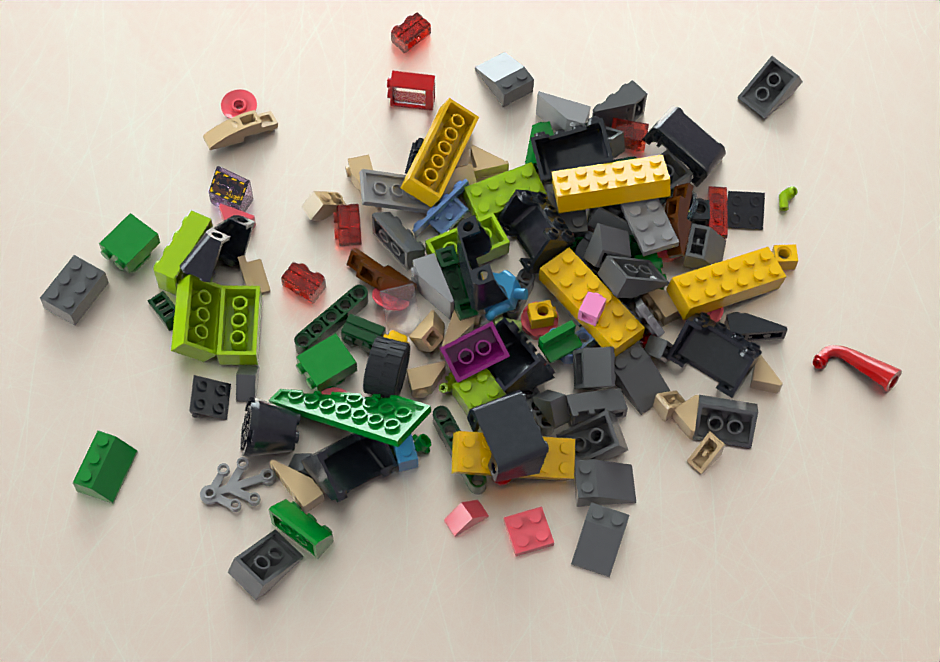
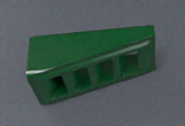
M162 291L147 301L165 327L172 331L175 305L166 293Z

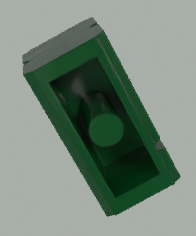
M350 313L341 330V339L348 345L353 346L355 344L360 346L365 352H370L376 337H383L384 333L386 334V327Z

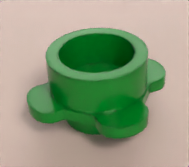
M414 434L412 438L415 450L428 454L430 452L429 447L431 446L430 438L425 434H420L419 436Z

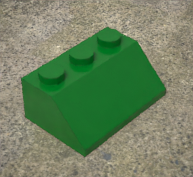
M98 430L74 478L73 485L76 491L114 504L138 451L118 437Z
M285 499L271 506L268 509L271 523L317 559L333 543L332 530L326 525L321 526L318 524L317 519L310 513L305 514L301 511L302 508L296 502L292 501L291 503Z

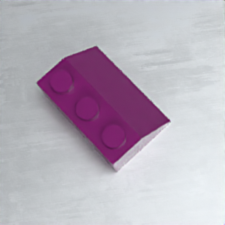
M492 321L439 348L457 383L510 356Z

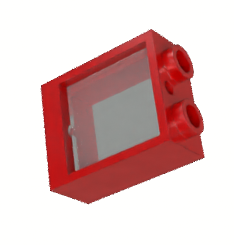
M392 70L391 77L387 79V98H390V106L433 111L435 75Z

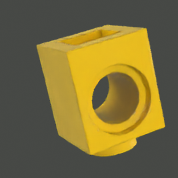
M796 244L774 245L772 253L782 270H795L798 263Z
M551 300L528 304L527 315L531 329L554 325V318H557L555 306L552 307ZM539 313H545L546 315L541 316Z

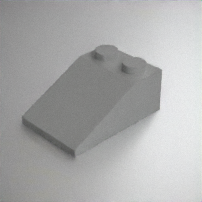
M538 91L536 115L545 122L550 121L551 127L555 131H570L572 127L577 125L584 127L585 123L588 122L591 106Z
M435 253L414 259L413 267L411 268L413 276L411 281L417 284L416 287L419 294L451 320L454 311V300Z

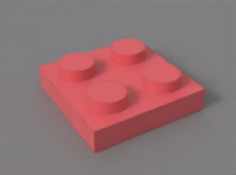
M542 506L503 518L515 556L554 546V540Z

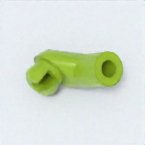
M788 187L779 194L780 211L789 210L788 202L798 193L796 187Z
M452 372L445 376V380L448 382L439 385L440 392H452V384L457 382Z

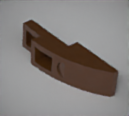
M690 183L675 186L673 197L666 199L665 213L679 240V246L667 249L669 258L684 256L692 223L687 219L694 187Z
M358 248L351 249L346 265L357 272V278L387 294L408 301L412 300L417 286L416 283L390 265L382 266Z

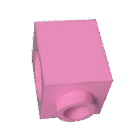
M588 291L579 309L578 319L596 326L605 308L606 298L598 293Z

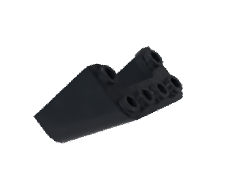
M598 116L589 118L584 127L577 125L572 127L570 131L559 130L554 132L552 136L545 134V132H538L534 134V137L530 138L542 182H551L553 171L614 162L603 118Z
M516 189L497 218L506 236L517 237L531 258H520L519 260L529 274H539L542 266L566 250L575 241L573 232L569 230L565 221L557 213L556 208L548 200V196L543 192Z
M233 215L207 230L180 264V268L184 273L192 274L203 282H212L216 277L214 271L218 259L224 261L229 266L239 264L238 257L246 254L255 221L244 216Z
M475 215L462 220L458 224L457 256L470 305L474 310H483L508 300L505 288L495 280L491 265L489 263L481 267L478 265L477 258L490 252L492 242L489 234ZM484 271L488 272L485 280H483L481 272Z
M695 313L685 322L666 358L682 368L690 364L719 382L716 389L733 398L762 354L761 347L754 342H748L743 339L744 337L740 333L728 330L725 324L710 319L711 317L707 313Z
M504 317L494 325L510 356L489 366L487 369L506 394L517 390L525 393L555 378L553 376L556 373L549 364L544 365L547 361L540 353L535 354L537 349L531 342L526 343L529 339L522 331L518 333L520 329L514 321L509 323Z
M517 390L469 410L467 420L472 431L478 432L480 426L492 453L488 468L495 482L540 473L546 454L549 451V446L541 435V428L535 422L533 411L529 409L524 393Z

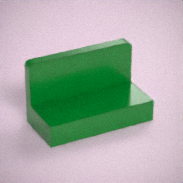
M572 320L539 337L538 347L549 363H553L572 353L573 350L582 347V342L575 334L576 325Z

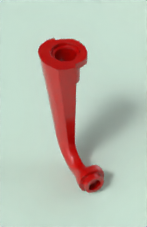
M841 345L826 346L813 359L815 368L824 369L828 364L829 358L839 357L880 384L886 392L895 386L902 374L901 369Z

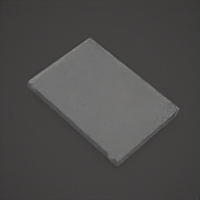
M413 283L380 291L388 334L391 330L404 335L410 334L421 323Z

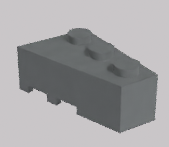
M620 388L566 395L570 415L569 428L606 410L616 415L617 419L627 415L628 408Z

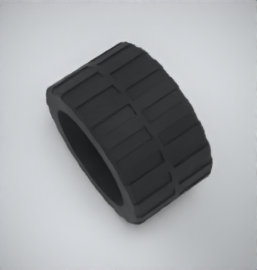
M381 336L376 337L365 368L363 380L364 393L371 395L380 394L383 398H390L391 395H400L410 358L409 343Z

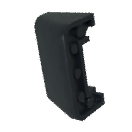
M675 106L670 107L642 139L648 145L652 142L658 143L656 145L658 148L663 145L683 162L693 173L691 182L696 187L707 178L726 155L725 147L721 143H718L697 125L681 108Z
M355 433L301 460L306 471L331 501L336 500V502L348 498L347 493L368 480L379 475L383 478L392 474L391 469L398 466L387 443Z

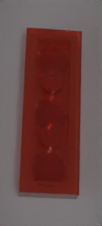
M709 186L710 222L708 227H711L724 239H727V187Z

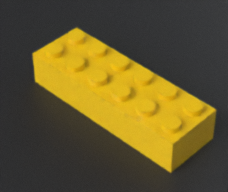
M448 98L440 107L400 188L429 207H432L441 198L479 116L451 98Z
M663 155L552 172L553 191L559 213L670 196V177Z
M764 247L672 277L666 290L683 320H686L695 313H707L779 289L787 276L770 248Z
M567 248L540 268L539 280L601 347H614L615 357L643 338L645 327L570 248ZM588 291L598 293L606 298L605 308L596 326L578 319L579 309Z
M458 431L453 433L451 474L492 476L488 468L492 453L482 432ZM543 437L544 441L548 443L549 451L546 454L540 473L519 477L565 481L574 479L575 439Z

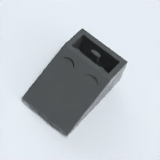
M632 80L628 84H623L616 93L610 94L603 103L597 104L592 110V117L598 116L603 118L605 126L610 128L631 124L644 114L648 93Z

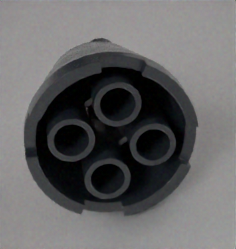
M249 397L245 406L247 413H245L241 429L240 450H244L242 456L254 457L294 451L295 443L298 444L299 432L296 431V428L300 423V414L260 398Z

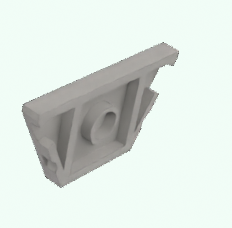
M640 296L635 298L634 303L636 307L634 310L641 320L643 318L646 319L645 325L651 334L654 335L656 333L658 337L665 333L663 328Z

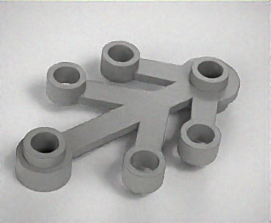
M241 457L237 460V468L227 485L220 487L224 477L230 473L229 466L222 463L217 468L218 473L212 484L202 488L200 498L205 504L210 505L217 502L228 507L232 512L240 511V501L236 498L230 500L222 495L230 493L248 501L252 506H257L261 501L260 495L256 492L249 493L242 489L259 483L271 486L276 482V473L273 469L266 468L259 475L239 481L243 472L249 468L248 459ZM241 462H246L245 466H240L239 464ZM222 468H227L226 472H220ZM266 473L271 474L269 478L264 477ZM210 491L213 492L212 496L206 495ZM257 497L258 500L253 502L251 501V498ZM233 503L239 504L236 508H233L231 506Z

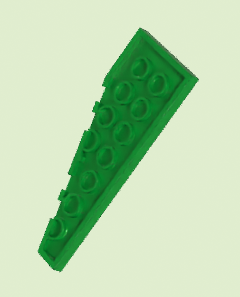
M279 389L269 399L270 403L296 412L302 417L399 447L432 412L430 405L397 395H391L390 398H381L380 394H373L372 397H362L361 393L331 392V395L322 394V391H314L313 394L303 393L302 390Z

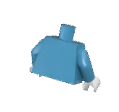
M503 270L500 273L493 272L495 280L505 288L508 300L485 308L486 314L481 315L483 321L480 325L482 326L491 321L493 322L495 317L516 309L518 300H527L528 298L527 288H521L516 277L508 270Z

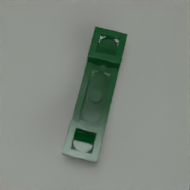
M454 245L435 250L437 261L453 297L454 310L459 320L462 321L478 316V311L474 310L470 305Z

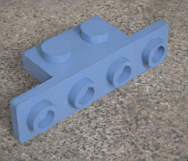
M466 179L457 182L450 194H445L436 207L433 206L428 210L427 216L423 220L420 219L414 224L412 231L416 237L429 225L439 234L445 233L469 212V209L457 198L463 193L464 187L469 186V182Z

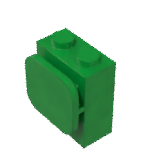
M130 213L99 243L100 253L107 260L111 259L114 261V264L120 270L124 269L128 273L135 272L151 257V252L160 244V239L157 232Z
M336 333L296 356L298 372L306 376L308 386L311 390L315 389V391L337 387L345 381L346 377L358 371L357 362Z

